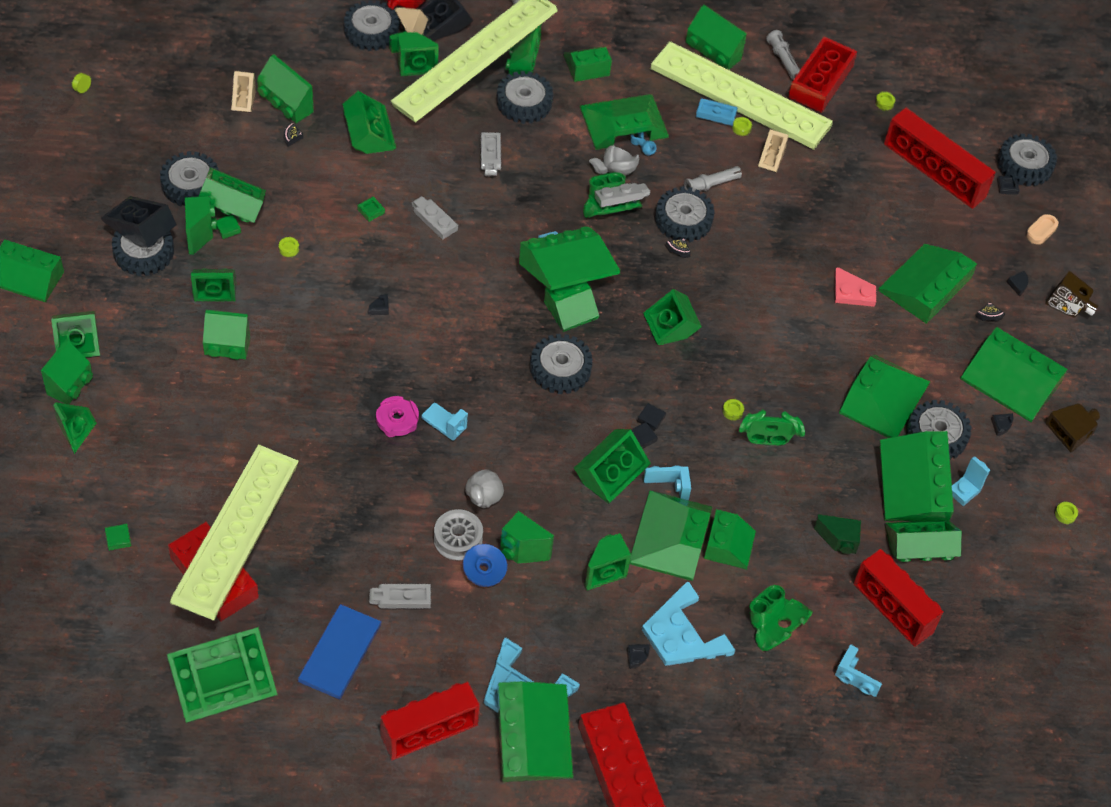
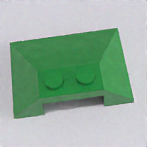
M652 94L580 105V110L595 150L614 146L615 136L647 132L650 141L668 138L669 136Z
M874 354L870 356L853 383L839 414L887 438L898 437L929 386L930 381Z
M650 490L631 553L630 564L693 581L712 506Z
M258 627L167 654L186 723L277 695Z

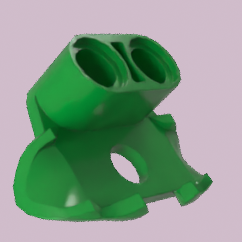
M615 172L590 178L589 199L584 205L583 213L584 217L589 218L595 215H605L643 206L640 200L620 203L616 207L600 206L595 198V191L625 184V175Z
M761 410L756 414L749 413L743 419L739 429L740 433L747 432L748 440L751 443L762 445H785L794 435L799 437L805 436V428L800 418L793 417L786 411L782 412V418L766 417L765 410Z
M769 586L750 603V621L757 630L756 642L758 647L762 651H768L788 640L792 635L791 633L798 626L806 624L813 611L798 600L785 599V590L781 586ZM782 620H788L791 625L787 628H782L778 623Z

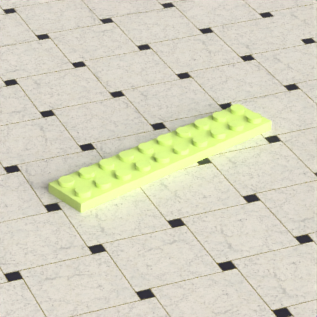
M520 0L391 100L393 107L414 122H417L556 13V5L548 0Z
M672 42L668 43L651 64L652 70L719 103L738 107L737 112L778 132L789 135L788 137L812 149L816 148L832 126L833 121Z
M261 445L257 446L175 590L170 603L212 620L216 618L297 468L298 460Z

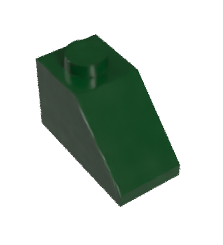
M818 514L814 530L834 551H840L844 554H856L860 544L861 520Z

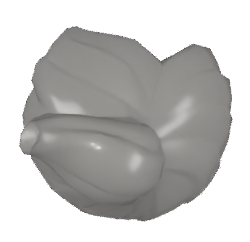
M612 145L605 151L604 162L598 158H593L589 160V163L593 165L595 172L599 175H604L608 172H618L626 176L637 167L639 155L633 157L625 150Z
M481 470L474 473L465 486L466 495L470 496L474 504L482 508H489L490 505L498 502L504 493L502 481L496 473L490 470Z

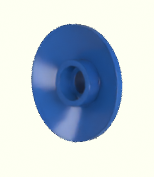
M479 544L470 548L465 554L463 570L467 578L474 584L489 587L498 584L504 578L507 571V561L498 548L489 544ZM480 566H486L487 571L481 570Z

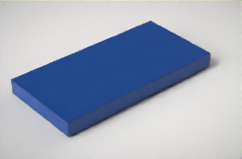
M340 604L301 672L298 682L340 700L377 634L381 621Z

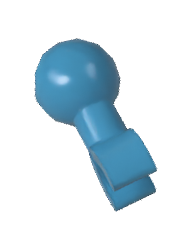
M643 132L638 133V137L631 135V143L640 145L645 155L650 156L656 152V144L650 140L646 141Z

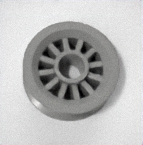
M458 509L444 513L438 518L434 527V544L436 549L448 559L463 560L470 548L482 544V523L477 516L466 510Z

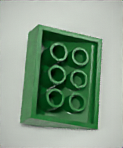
M581 227L573 231L566 230L563 233L548 234L546 237L531 238L528 241L520 242L519 264L550 290L620 274V269L601 236L590 227Z
M924 244L878 291L927 324L972 279L977 263L960 252Z
M996 327L961 376V380L1032 422L1060 386L1068 369Z
M925 431L880 440L885 521H950L954 508L948 432Z
M524 681L498 682L497 701L502 782L573 779L567 684Z

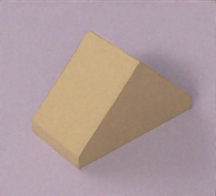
M395 9L407 33L418 32L423 35L428 19L421 10Z
M234 71L232 110L251 112L256 93L254 73Z
M770 129L758 165L759 167L777 172L785 153L789 135Z

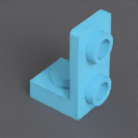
M433 403L422 414V419L454 441L467 428L468 413L460 409L456 414H451L438 404Z
M975 456L971 458L964 476L952 485L953 498L962 506L980 493L990 472V469L984 462Z
M653 466L645 469L644 483L675 482V491L679 492L680 498L689 500L691 483L688 467Z
M850 645L838 666L835 676L842 682L859 688L863 693L876 697L882 684L854 669L859 660L856 657L858 648Z

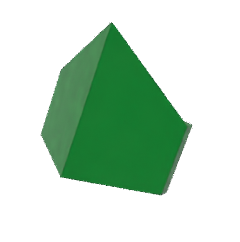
M55 402L53 407L57 423L75 454L97 422L87 407Z

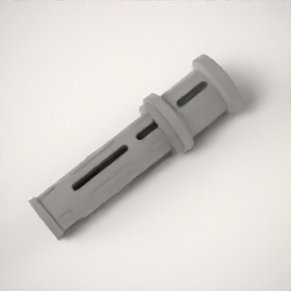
M773 31L767 36L766 40L772 45L774 54L780 57L791 79L794 80L800 69L790 54L789 45L787 42H784L781 31Z
M736 166L708 176L701 174L698 178L692 180L689 178L685 179L684 187L685 190H688V187L693 188L692 192H695L696 189L708 191L711 186L741 178L742 173L734 174L740 171V168Z

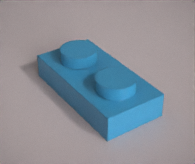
M701 98L696 117L733 126L738 107Z

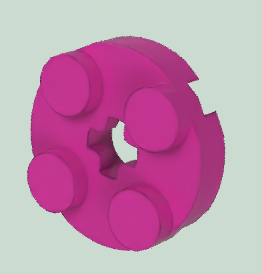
M392 396L380 403V407L376 411V422L386 436H403L415 431L417 428L419 411L413 401L404 400L401 396ZM395 413H398L399 416L403 415L400 419L393 418Z

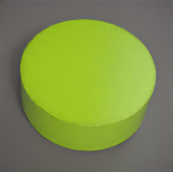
M84 73L77 74L72 82L73 89L79 93L86 92L91 85V78Z
M888 92L879 93L875 102L876 106L882 110H890L894 106L895 97Z
M744 117L736 118L733 122L732 130L740 136L748 135L751 131L752 123Z
M285 237L280 240V254L285 257L297 255L299 252L298 241L292 237Z
M730 399L724 403L723 415L727 419L738 420L743 416L744 405L742 402Z
M1062 502L1057 506L1055 516L1061 523L1071 524L1078 516V509L1070 502Z

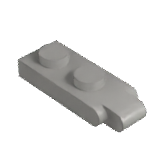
M481 132V170H485V176H497V170H501V133Z
M636 183L622 184L621 186L606 187L595 191V198L601 207L640 200L644 196H648L650 190L644 183L638 185Z
M421 196L412 202L415 214L442 240L458 230V224L431 199L426 200Z
M380 584L379 588L370 589L369 603L378 604L379 608H431V584Z

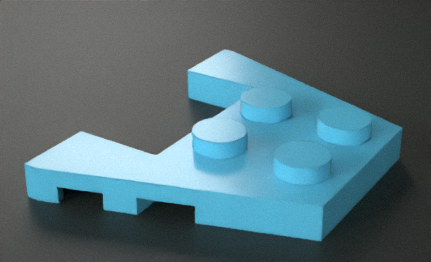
M689 582L685 583L642 627L643 633L665 666L693 662L694 659L700 658L713 659L719 655L732 656L735 653L734 647L725 634L704 644L683 613L682 609L699 600V596Z
M507 638L503 640L494 673L492 674L484 699V704L497 713L498 682H534L511 667L522 653V648ZM563 673L555 683L567 684L568 697L578 691L580 686L579 683Z

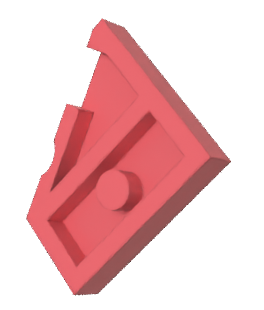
M840 268L835 269V303L875 307V285Z

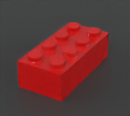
M823 37L792 81L788 98L822 113L853 68L857 51Z
M207 522L168 545L170 559L183 575H185L211 529ZM244 568L241 569L216 616L220 622L259 598L257 584Z
M879 549L861 563L853 585L914 647L934 633L944 611L937 602L933 601L925 593L921 586L917 585L909 577L905 570L901 569L894 562L889 554Z
M465 682L463 684L456 683L443 692H434L423 700L411 701L405 707L398 710L392 709L381 716V738L391 760L393 761L478 726L480 705L469 683Z

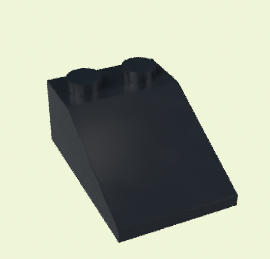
M429 0L418 9L428 19L423 36L432 41L457 33L473 21L459 0Z
M129 196L101 217L104 223L136 245L147 248L153 246L162 236L170 233L171 229L177 225L167 204Z

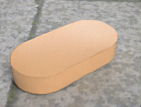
M1042 215L1029 227L1026 234L1027 239L1033 244H1042L1056 231L1058 220L1052 215Z

